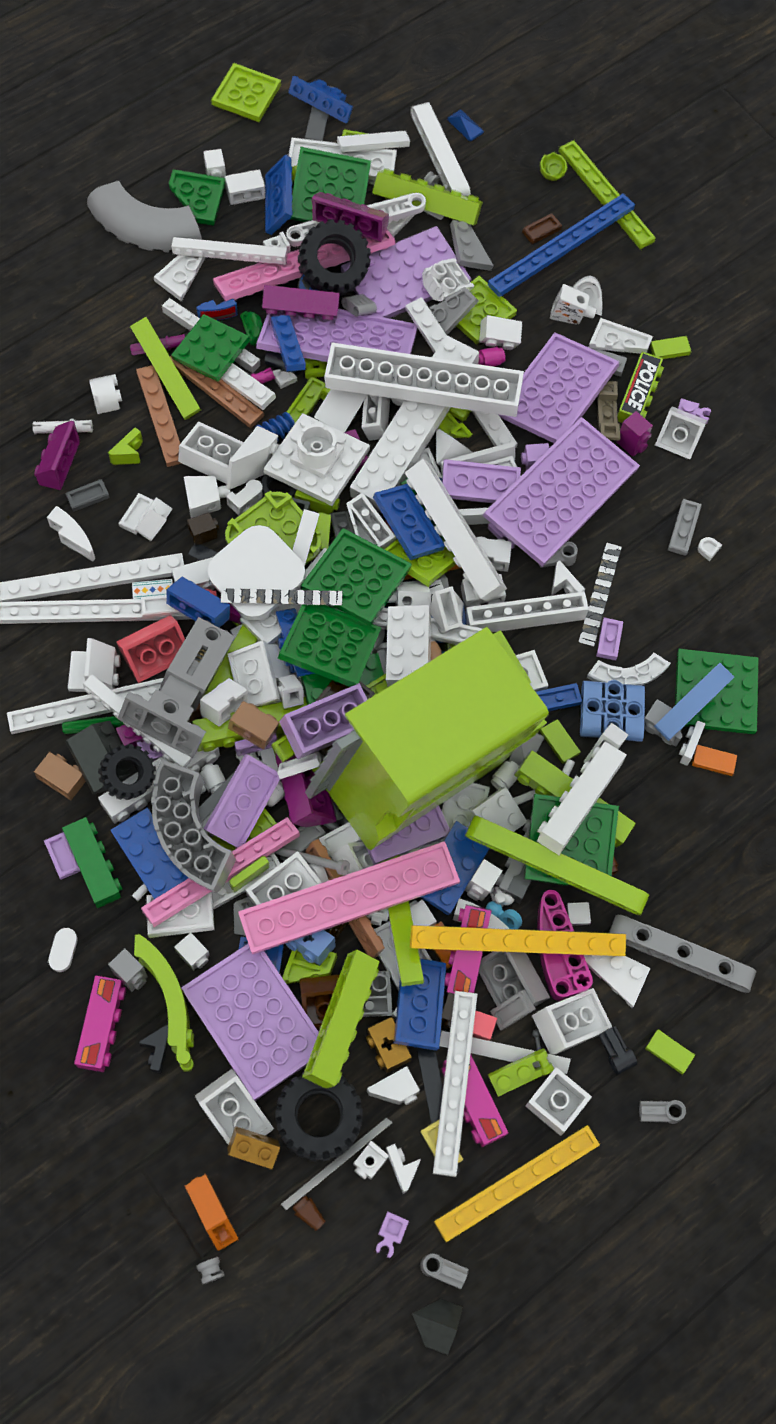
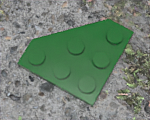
M173 170L169 181L170 190L184 207H190L197 223L215 225L226 184L225 178Z

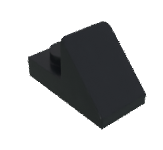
M167 1025L139 1042L141 1047L155 1050V1052L150 1053L148 1065L151 1066L150 1069L153 1073H162L169 1046Z

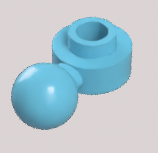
M491 901L486 905V909H490L491 914L498 917L509 929H518L522 925V918L515 910L508 909L504 912L502 906L496 904L495 901Z

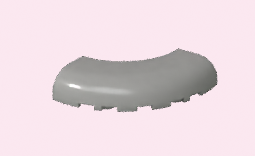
M120 181L96 188L87 198V205L95 219L105 227V230L112 232L125 243L139 245V248L153 251V249L163 250V252H169V250H172L173 237L202 240L197 222L189 206L167 209L146 205L129 195L122 187Z
M161 759L153 782V797H151L153 824L159 841L170 860L182 873L202 887L217 893L228 879L236 859L232 851L217 844L203 830L199 816V800L205 782L199 772Z

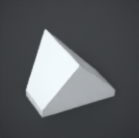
M436 430V463L441 466V461H444V459L448 460L473 453L442 430Z
M453 586L434 591L430 607L431 616L443 631L463 626L464 602L455 593Z

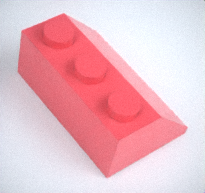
M169 615L117 641V645L135 679L140 683L168 669L185 641V637L177 620Z

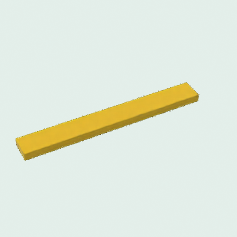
M587 1125L440 1217L434 1223L445 1242H448L592 1151L600 1144Z

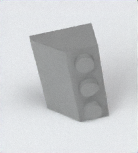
M492 951L481 959L479 973L496 1006L524 989L534 1007L550 998L525 952Z

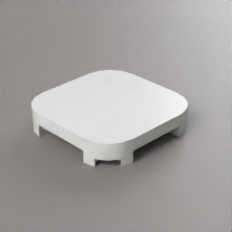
M261 525L252 526L242 532L212 558L207 569L211 584L220 593L222 588L301 590V584L306 578L305 567L301 559L273 530ZM230 603L244 619H262V621L269 618L268 614L280 605Z

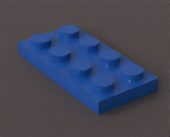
M284 155L265 174V231L270 235L277 229H280L293 214L291 157Z
M408 484L374 494L373 499L410 560L444 549V542Z
M148 807L111 829V833L153 899L158 898L188 879L164 851Z
M458 821L454 823L444 841L446 842L460 883L421 896L422 899L447 915L452 912L490 849L467 838L465 834L468 828Z
M420 959L424 983L403 987L401 980L399 983L394 1043L437 1051L440 1045L446 963Z

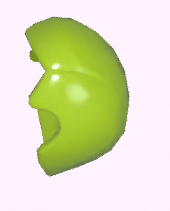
M552 152L542 157L540 171L544 178L555 181L565 175L567 163L562 155Z

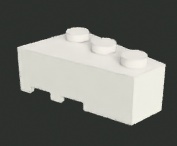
M363 493L346 503L356 535L383 549L396 540L393 532Z

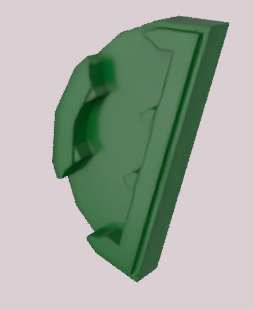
M245 311L240 316L246 334L250 338L249 343L255 346L263 327L262 320L258 314Z

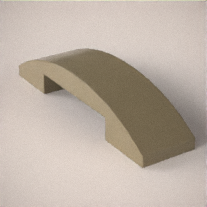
M608 381L597 396L598 431L609 440H620L616 381Z

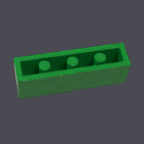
M85 817L62 827L96 907L100 908L120 899L119 891L123 889L118 878L113 879L110 873L114 871L110 860L105 861L102 855L106 851L102 842H97L94 835L98 834L94 823L89 824Z

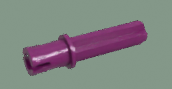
M185 334L172 337L166 336V338H162L160 341L165 349L171 351V348L179 346L185 338ZM140 343L130 345L132 355L145 354Z

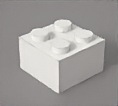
M556 1067L526 1104V1107L561 1136L592 1096Z

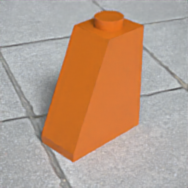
M206 1174L193 1179L189 1184L185 1185L201 1221L217 1250L219 1251L237 1241L238 1237Z

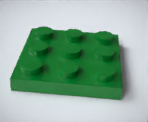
M203 314L171 356L173 360L218 382L250 342V338L248 335Z

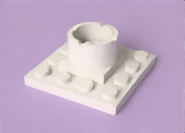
M302 413L264 467V474L332 506L370 450V445Z

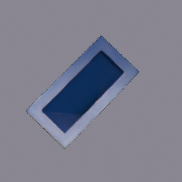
M461 109L448 117V121L470 142L483 134V130Z

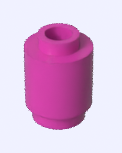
M492 347L479 350V365L494 367L505 362L503 348Z

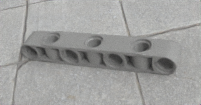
M615 915L609 933L626 934V945L745 993L750 992L756 970L752 967L629 917ZM637 933L644 934L646 941L639 940ZM677 950H684L687 957H680ZM719 966H724L727 969L726 975L719 971Z

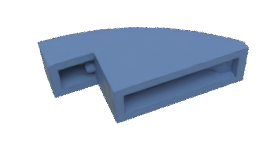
M719 663L654 727L669 741L734 676Z

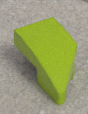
M449 411L438 429L452 438H470L472 436V433L463 422L459 424Z

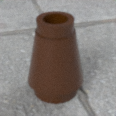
M306 1195L300 1198L292 1207L295 1211L294 1215L315 1231L325 1223L312 1198H308Z

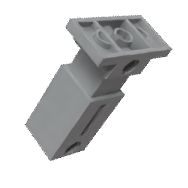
M198 617L168 667L159 690L155 689L149 701L129 691L117 719L193 758L206 731L188 721L192 712L196 711L200 704V699L206 693L235 636Z

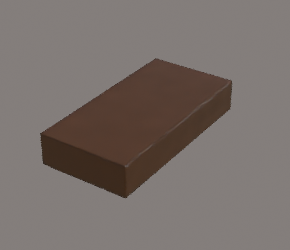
M551 213L524 227L522 233L533 245L561 230L562 225Z

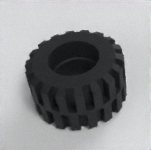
M133 744L120 745L107 753L104 759L101 760V767L98 769V774H100L99 781L104 785L102 788L109 791L110 796H116V799L130 800L144 794L152 786V781L155 780L156 776L154 775L156 766L152 765V762H154L153 758H149V753L146 750L142 751V747H134ZM128 760L137 767L138 778L135 783L125 784L118 779L116 765L120 761Z

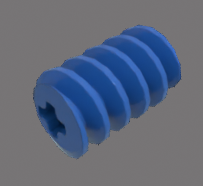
M284 412L282 416L277 415L275 419H269V423L264 421L262 426L258 424L255 428L259 426L280 436L284 440L285 433L288 434L295 423L291 415Z

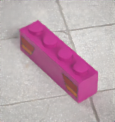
M466 904L465 909L460 908L458 921L462 922L461 927L488 928L491 910ZM451 951L449 964L453 966L451 973H446L444 985L448 986L447 992L454 994L455 991L474 993L483 951Z
M95 976L74 1063L77 1068L104 1072L105 1066H109L111 1060V1053H108L110 1044H114L116 1039L114 1026L115 1022H119L121 1017V1009H119L120 1000L124 1001L126 995V987H124L122 980Z
M470 1054L463 1118L466 1123H471L473 1127L471 1134L476 1144L480 1143L484 1147L505 1137L508 1131ZM447 1060L444 1061V1063H443L444 1068L441 1069V1070H442V1073H443V1075H444V1077H445V1069H446V1061H447Z

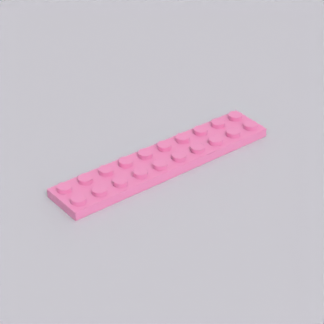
M386 230L382 242L366 238L368 241L366 247L370 248L371 254L395 245V238L388 230ZM333 243L322 245L317 253L318 260L325 269L350 261L347 251ZM299 250L287 253L286 265L260 262L213 278L214 285L226 302L231 299L237 300L244 296L253 295L255 292L264 290V285L276 286L300 278L303 273L299 271Z
M444 841L238 911L253 955L459 884L460 880Z

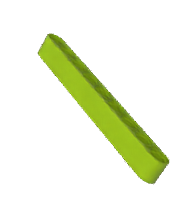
M474 815L465 834L467 838L636 915L642 914L648 900V893L563 854L557 855L545 846L482 817Z

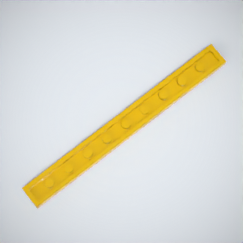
M411 925L410 948L625 956L626 934Z

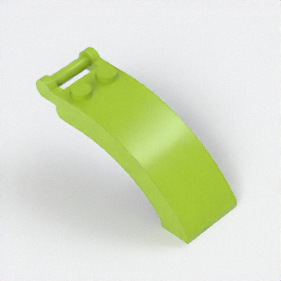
M135 935L134 955L139 957V963L154 976L165 996L168 1011V1044L172 1046V1052L177 1054V1061L182 1070L188 1072L194 1067L190 1056V1047H194V1034H192V1029H190L189 1014L184 995L172 968L163 955L146 938L141 935Z

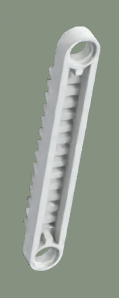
M412 193L371 204L368 207L388 213L389 223H391L393 220L397 222L400 218L404 220L408 216L423 212L426 200L422 194ZM419 200L422 204L414 206L412 201ZM312 220L291 226L286 233L289 244L295 247L301 246L305 235L308 234L313 226L316 227L320 222ZM293 233H299L301 237L299 239H293L291 238V235Z

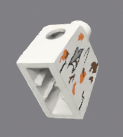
M563 284L552 305L550 319L579 324L583 316L593 319L596 308L588 306V294Z

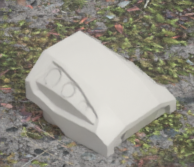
M455 258L442 260L431 267L425 268L422 272L423 286L433 300L442 302L446 297L463 287H466L469 291L473 289V283L468 280Z

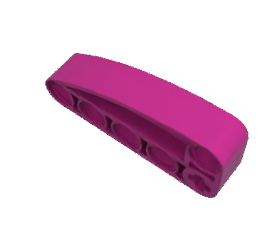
M554 890L546 891L539 903L537 930L574 932L559 893ZM546 898H551V899H553L554 902H555V905H554V906H549V905H547L546 902H545V899H546ZM554 918H559V919H561L562 922H563V925H562V926H557V925H555V924L553 923V919H554ZM540 953L545 980L550 995L554 1000L562 1001L589 990L593 979L584 955ZM575 958L579 966L574 967L570 965L568 959ZM580 979L581 982L585 981L586 984L583 986L582 984H578L577 982ZM563 985L566 988V993H558L556 986Z

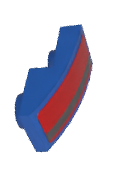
M234 299L226 302L223 301L219 305H216L214 300L204 302L197 306L198 318H201L205 314L217 321L238 315L237 304Z

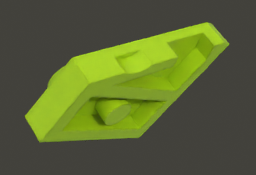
M292 951L282 978L286 984L300 982V979L331 976L337 954L330 952L319 966L314 962H308L299 951Z

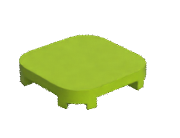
M269 491L264 494V498L236 519L232 518L227 523L228 526L225 531L227 544L232 542L246 529L261 525L273 530L293 550L303 511L287 492ZM317 527L314 531L305 565L319 554L322 546L321 533Z

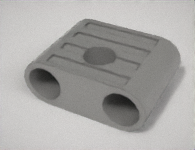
M363 294L342 299V306L356 317L372 314L377 311L376 304Z

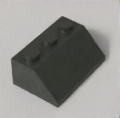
M110 720L92 724L65 742L92 794L108 791L102 788L104 785L99 781L100 774H98V769L101 767V760L104 759L107 753L123 745ZM122 760L116 765V775L121 782L137 773L134 764L128 760Z

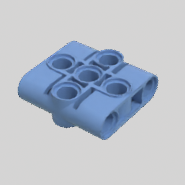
M611 680L608 683L582 682L581 737L600 738L608 726L613 723L628 734L625 740L643 741L645 686L622 684L617 680ZM608 690H614L617 694L613 695ZM588 707H594L596 712L590 711ZM612 708L616 710L617 713L613 714L609 712L608 709ZM629 710L635 711L637 715L630 714Z

